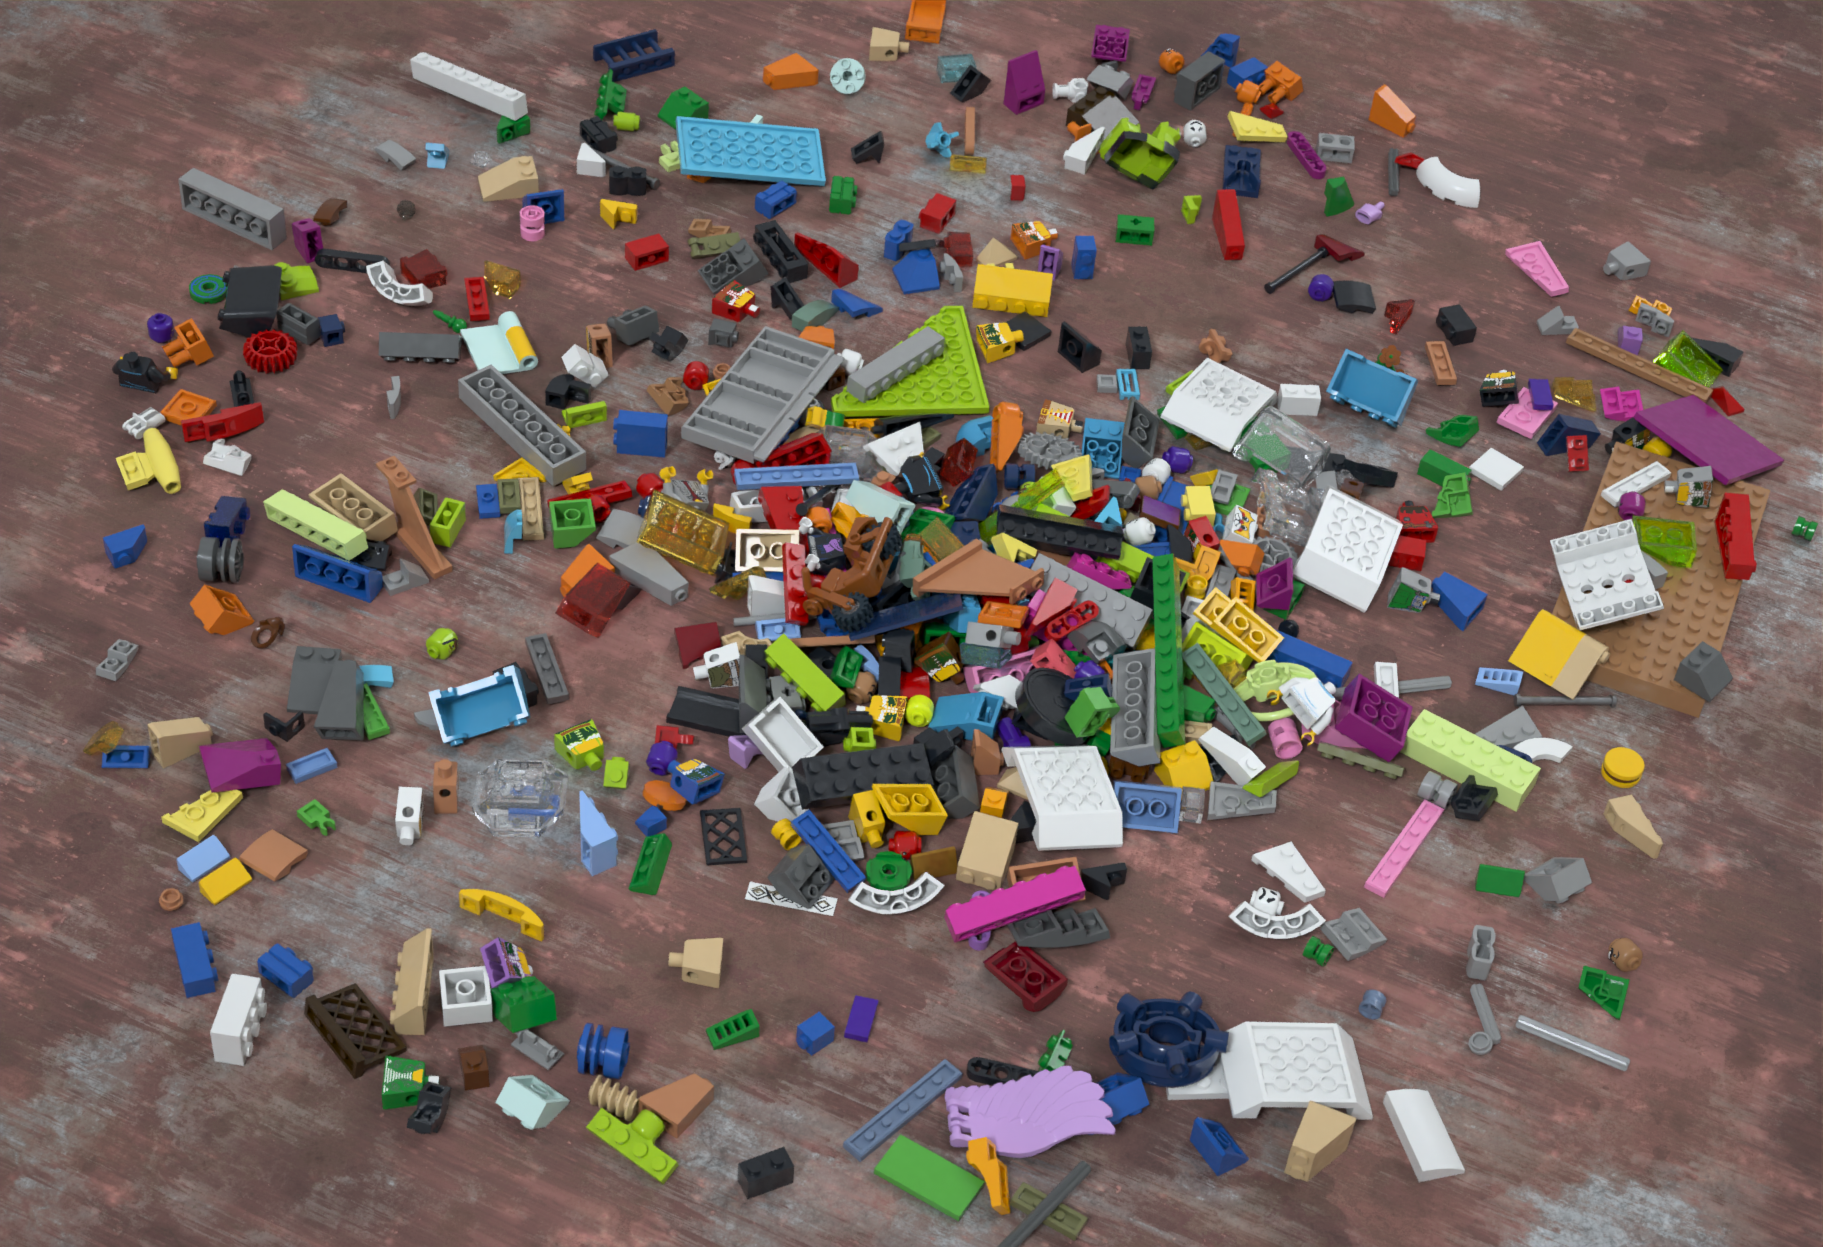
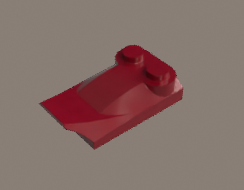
M1016 941L983 961L984 967L1021 998L1023 1007L1031 1012L1040 1011L1056 1000L1068 984V979L1029 947L1018 946Z

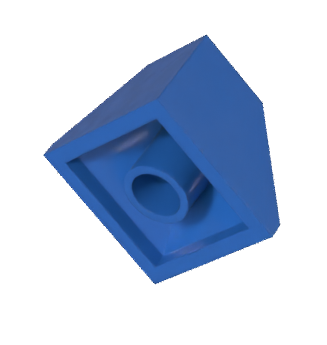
M563 189L526 194L522 198L523 208L534 205L544 210V224L564 221Z
M930 248L911 251L893 267L892 271L903 294L940 289L936 260Z

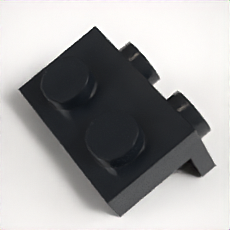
M1469 775L1451 800V807L1454 810L1455 818L1480 821L1497 797V788L1477 785L1474 775Z

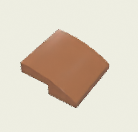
M272 829L254 841L240 855L239 861L275 882L290 874L291 866L305 859L308 850Z

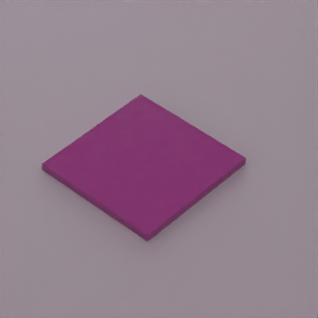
M1695 395L1638 411L1633 417L1699 467L1711 466L1712 476L1724 485L1776 468L1784 462L1783 458Z

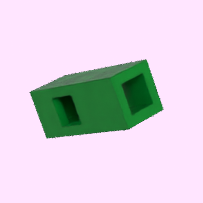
M1431 449L1420 460L1417 474L1442 487L1444 478L1447 475L1465 472L1469 485L1472 481L1470 478L1471 469Z

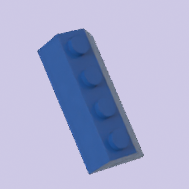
M298 544L292 546L295 577L368 603H371L383 588L381 571L309 546Z

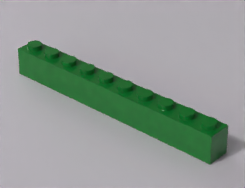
M1173 553L1153 557L1157 734L1164 748L1185 745L1180 571Z

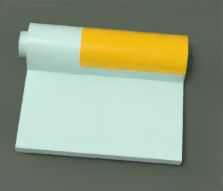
M512 311L501 314L498 325L460 330L477 370L492 364L501 374L532 370L538 364V358L517 315Z

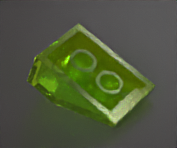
M1684 330L1671 338L1653 359L1655 364L1708 388L1723 370Z
M1632 516L1640 550L1671 566L1692 568L1697 552L1694 522Z

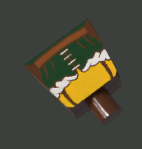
M950 632L918 648L913 661L937 682L950 677L957 685L965 678L961 669L966 659Z

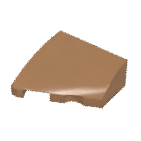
M668 377L664 384H649L646 390L668 416L679 413L689 404L688 398L685 396V388L681 387L683 381L681 377Z

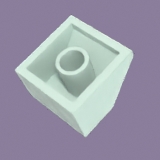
M534 1075L509 1077L495 1103L502 1107V1111L505 1114L517 1117L521 1120V1124L524 1127L534 1130L535 1128L546 1127L569 1104L570 1100Z

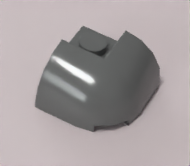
M1100 621L1088 622L1067 635L1080 653L1085 651L1096 664L1106 659L1109 661L1113 658V655L1123 653L1127 647L1111 626Z

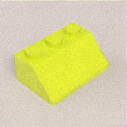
M1195 622L1182 643V653L1198 643L1229 684L1246 672L1253 661V658L1229 640L1199 622Z

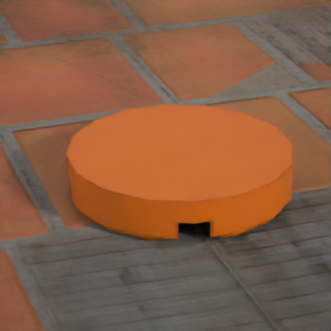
M653 780L648 781L644 785L642 795L653 806L657 807L659 804L663 806L662 809L677 811L683 809L687 802L684 797L671 787L669 782Z

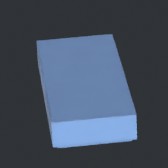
M328 748L286 764V769L296 784L338 768L337 762Z

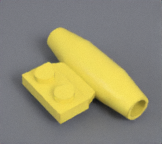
M156 428L147 429L143 434L145 453H136L135 451L116 458L128 490L146 485L154 477L165 492L169 494L176 493L181 488L179 468L169 444Z

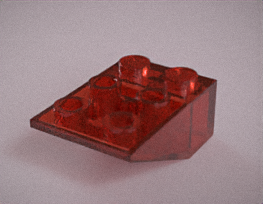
M597 562L565 595L555 614L584 632L599 638L631 582Z

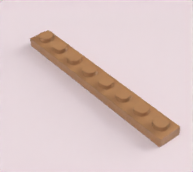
M1575 328L1567 337V344L1640 376L1645 380L1651 381L1660 387L1673 391L1678 395L1684 397L1695 395L1704 403L1712 396V389L1580 329Z

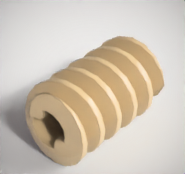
M599 1074L589 1090L588 1100H590V1104L593 1106L598 1105L600 1109H607L611 1114L616 1112V1116L620 1118L625 1117V1120L629 1122L632 1121L638 1114L637 1090L634 1089L628 1095V1086L619 1091V1082L610 1087L611 1079L608 1078L603 1084V1076Z

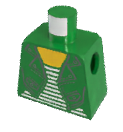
M386 1056L382 1086L383 1109L416 1106L418 1104L419 1091L427 1082L440 1084V1076H426L425 1063L423 1061Z

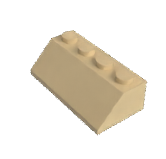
M339 474L308 494L310 499L330 514L362 529L366 533L367 539L384 541L398 531L394 512L343 474Z
M429 928L405 941L403 952H398V966H401V969L396 971L395 985L398 986V990L393 991V1005H396V1008L391 1010L390 1024L395 1026V1033L399 1035H425L434 960L432 929Z

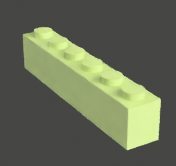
M282 489L263 501L268 519L348 561L368 549L367 535L362 529L351 525L347 521H343L335 515L322 510L320 507L310 504L306 500L304 501L294 494Z

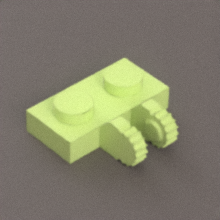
M672 141L670 144L671 149L674 151L672 153L666 144L660 147L663 156L659 157V163L668 173L680 169L677 141Z

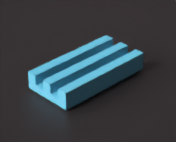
M1116 369L1120 400H1124V397H1127L1129 400L1132 396L1139 400L1140 392L1136 369ZM1121 374L1124 375V381H1125L1126 392H1124V387H1123V381H1122V375H1121ZM1128 374H1131L1134 392H1131Z

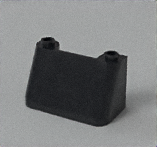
M275 265L237 267L225 271L222 282H225V287H227V295L224 309H220L217 320L220 321L219 329L251 338L252 334H258V331L265 332L266 329L270 331L278 308L282 267Z

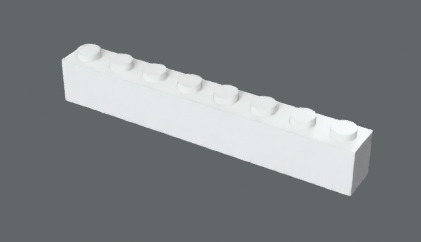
M424 52L410 59L413 78L515 121L528 113L526 96L522 92Z

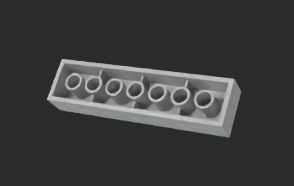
M492 364L458 380L459 398L521 457L538 469L552 486L586 470V451Z

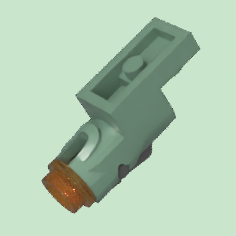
M907 534L902 542L895 572L899 574V580L906 587L911 588V596L916 601L930 597V592L917 597L913 593V577L932 565L924 559L922 536Z

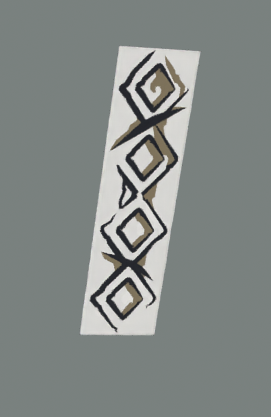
M755 882L749 883L745 897L747 900L833 916L837 903V898L821 895L810 909H807L781 896L774 886Z

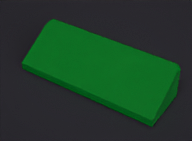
M665 833L645 837L630 882V891L648 895L657 894L672 847V842Z

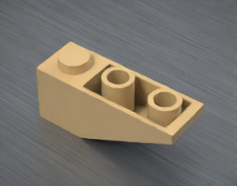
M1633 795L1609 799L1603 814L1612 829L1653 859L1658 858L1663 845L1662 839L1656 834L1650 820L1646 818L1640 804L1636 802Z

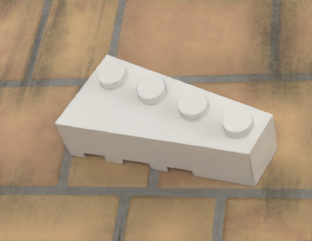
M802 486L803 502L817 493L814 486ZM747 489L731 493L729 507H734V514L752 517V523L768 522L764 517L762 505L757 498L760 489ZM822 499L812 507H822Z

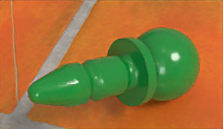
M433 310V314L438 319L448 323V328H452L454 332L460 333L461 329H467L465 320L457 319L456 316L451 318L442 311Z

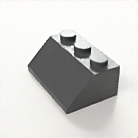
M1132 396L1129 399L1122 434V459L1133 468H1139L1153 459L1160 420Z
M739 655L740 733H745L742 728L770 704V695H766V692H770V679H765V669L747 656Z
M955 745V748L945 761L937 760L930 769L934 783L932 788L948 815L946 819H963L980 808L973 757Z

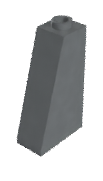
M349 659L335 661L314 724V728L321 739L363 740L364 673L356 661Z

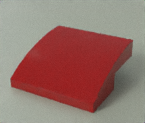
M914 667L912 673L901 671L900 696H906L907 701L915 695H924L930 698L929 674L921 667Z

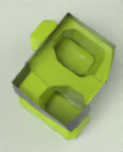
M1128 117L1122 118L1101 143L1100 156L1110 167L1154 190L1178 163L1180 151L1175 148V145L1181 138L1180 128L1176 130L1169 126V122H1161L1150 135L1148 133H1141L1140 124L1136 126L1129 122Z

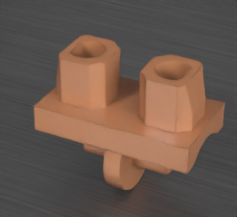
M1210 329L1209 336L1203 338L1199 344L1201 353L1208 354L1211 360L1219 364L1221 361L1228 362L1232 356L1231 349L1224 347L1226 344L1225 338L1218 336L1215 329Z

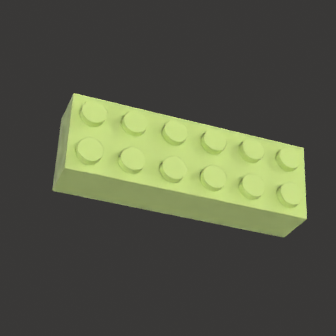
M1425 709L1408 729L1404 747L1400 750L1401 753L1461 784L1465 782L1469 775H1474L1477 785L1497 788L1498 795L1494 801L1516 812L1535 786L1541 769Z

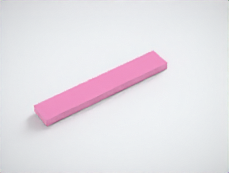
M1424 799L1367 879L1364 888L1384 898L1443 815L1444 809Z

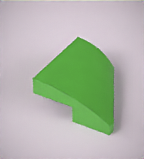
M1466 473L1445 476L1443 488L1439 492L1438 502L1435 510L1432 512V517L1452 518L1473 515Z

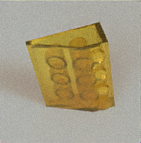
M654 489L636 542L646 548L660 552L664 556L676 559L684 565L694 567L702 573L713 576L724 556L729 523Z

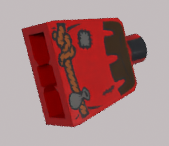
M1405 501L1398 508L1396 519L1403 524L1399 536L1426 540V543H1434L1438 526L1426 506H1414L1413 501Z

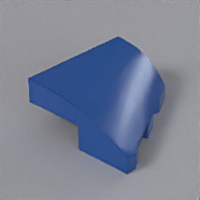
M1220 34L1202 55L1209 51L1225 59L1224 65L1232 68L1236 63L1240 36Z
M832 290L831 302L839 307L841 313L847 311L852 318L861 314L870 317L883 311L881 306L845 290Z

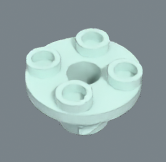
M844 58L836 62L830 73L832 85L837 91L844 94H852L859 91L864 85L866 77L863 66L857 60L851 58Z

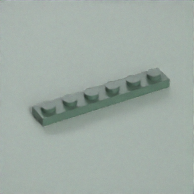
M1198 643L1182 653L1183 661L1211 698L1215 700V703L1248 746L1267 735L1265 729Z

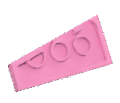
M1541 241L1506 249L1505 255L1548 295L1553 297L1569 292V286Z

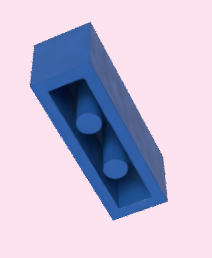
M200 922L171 928L186 998L216 992L214 982L219 980L216 967L211 968L210 963H214L212 950L206 949V945H209L207 930L202 931Z

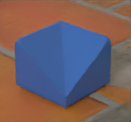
M652 805L635 821V824L647 837L667 829V818L658 807Z

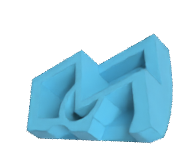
M522 510L513 511L505 520L504 553L513 554V539H522Z

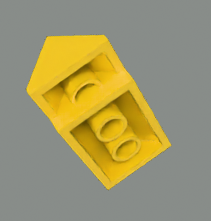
M1216 587L1192 613L1258 663L1265 661L1284 638L1237 597L1230 600Z

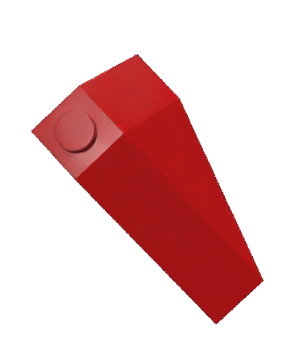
M795 233L794 245L801 255L839 288L858 280L859 265L846 254L801 233Z

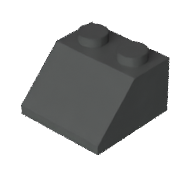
M1703 641L1680 662L1674 681L1708 702H1711L1733 680V676L1721 652Z

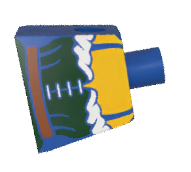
M696 759L683 764L673 760L667 769L668 772L673 774L670 783L671 787L691 804H696L720 793L725 775L723 772Z

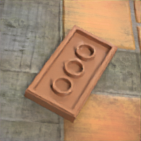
M849 635L792 638L790 640L798 648L874 643L875 635L850 641Z

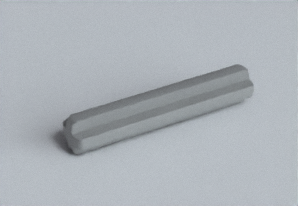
M1473 984L1470 992L1484 1032L1492 1038L1493 1045L1499 1044L1502 1037L1482 984Z

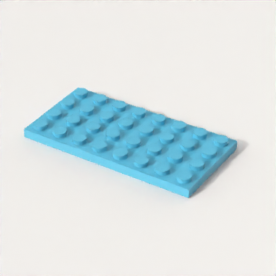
M676 117L681 174L769 182L784 181L785 183L825 186L826 178L819 129Z

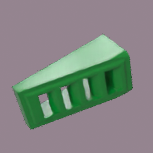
M749 1009L706 1028V1034L713 1049L716 1050L759 1037L760 1027L752 1009ZM726 1030H730L731 1035H728ZM720 1032L722 1039L719 1040L716 1033Z

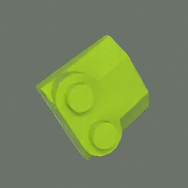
M284 262L275 264V266L282 267L279 291L281 300L319 292L315 275L310 266L291 267Z

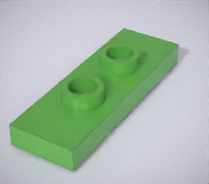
M365 683L364 731L370 740L390 734V728L370 688Z

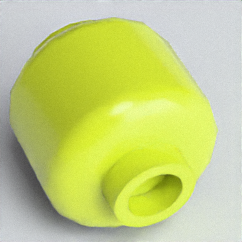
M915 695L907 701L905 718L909 724L915 727H924L932 721L934 704L930 698L924 695Z

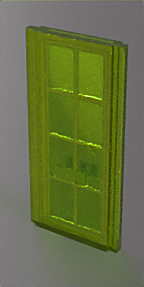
M1055 468L1019 494L1018 501H1015L1011 507L1032 510L1065 486V483L1059 471ZM998 510L978 524L980 537L986 543L996 535Z

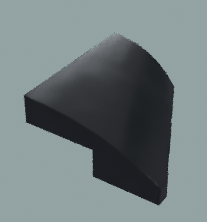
M1344 459L1343 464L1346 469L1359 481L1394 488L1398 472L1385 467Z

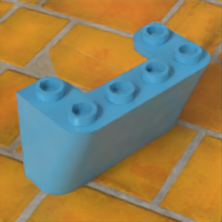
M1345 349L1326 392L1330 394V398L1341 405H1344L1346 402L1352 405L1351 409L1360 413L1362 410L1369 412V417L1376 420L1383 418L1382 421L1396 428L1397 425L1401 426L1418 380Z

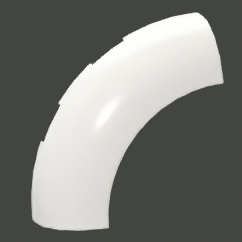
M1438 157L1426 159L1419 165L1416 175L1424 187L1428 186L1433 190L1432 194L1443 200L1446 198L1453 200L1456 205L1478 208L1480 199V183L1478 179H1469L1452 173L1440 163Z
M380 261L366 266L372 285L387 299L406 306H420L432 302L433 292L424 284H400L396 279L394 269L386 262Z
M927 872L921 874L912 885L896 891L879 890L861 882L857 885L848 901L870 912L899 914L924 905L935 897L944 885Z
M1244 901L1228 916L1242 929L1257 936L1270 939L1298 937L1316 929L1326 921L1311 904L1290 915L1271 916L1260 912Z

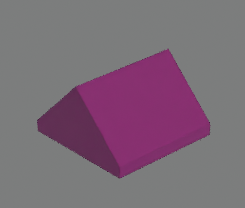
M1288 558L1256 574L1257 606L1259 608L1289 610L1293 594L1292 558Z

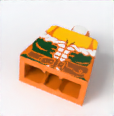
M1040 221L1012 224L1010 239L1026 260L1040 255L1041 245L1050 247L1051 240H1056L1058 234L1055 228L1047 230Z

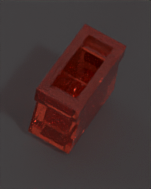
M428 249L410 258L407 256L400 258L401 274L411 285L422 283L428 289L446 285L447 269L438 262L436 256L432 255Z

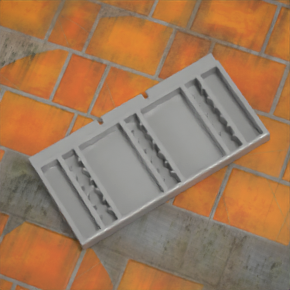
M765 326L681 427V438L750 463H754L756 460L765 462L794 425V421H797L845 358L834 354V349Z

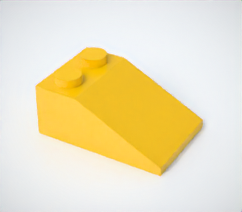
M931 784L872 785L874 793L890 820L910 831H915L918 835L939 834L948 815Z

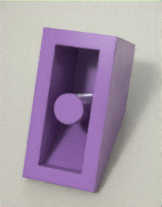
M1041 245L1038 272L1053 274L1052 280L1055 281L1061 269L1063 252L1057 248Z
M1628 326L1618 328V347L1638 356L1642 344V329Z

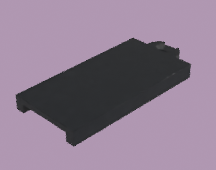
M678 686L676 697L670 712L666 716V723L728 737L747 735L746 733H740L739 699Z

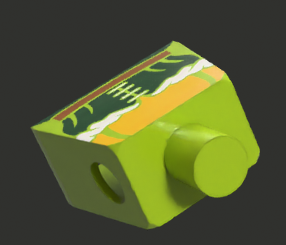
M592 719L554 734V749L574 769L588 766L592 771H596L601 768V760L604 758V744Z

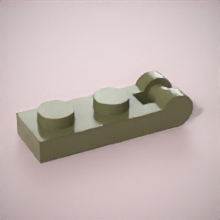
M739 233L688 239V245L692 250L690 252L691 258L700 259L719 256L740 241ZM698 246H703V250H699Z

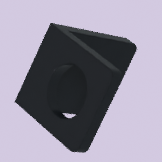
M301 711L286 724L267 712L263 714L265 729L272 735L278 736L287 742L305 727L304 714ZM299 720L297 727L292 730L294 723Z

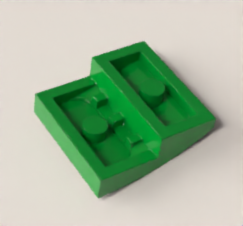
M919 508L910 516V525L901 533L902 542L908 541V538L912 537L930 549L936 550L949 533L955 516Z

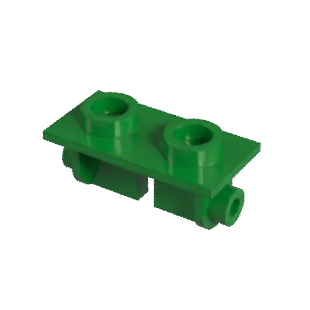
M1064 1029L1056 1036L1053 1034L1047 1041L1046 1047L1048 1049L1037 1063L1040 1066L1038 1071L1046 1069L1051 1072L1064 1066L1065 1063L1063 1061L1067 1060L1073 1047L1071 1039L1063 1038Z

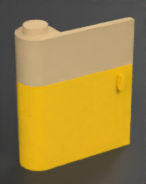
M1542 609L1508 661L1574 700L1594 667L1601 663H1606L1610 653L1608 652V646Z

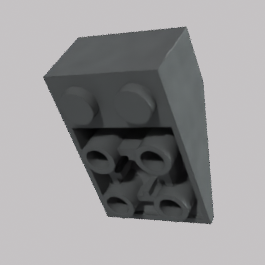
M744 238L698 270L714 295L718 294L732 280L745 287L755 284L769 274Z

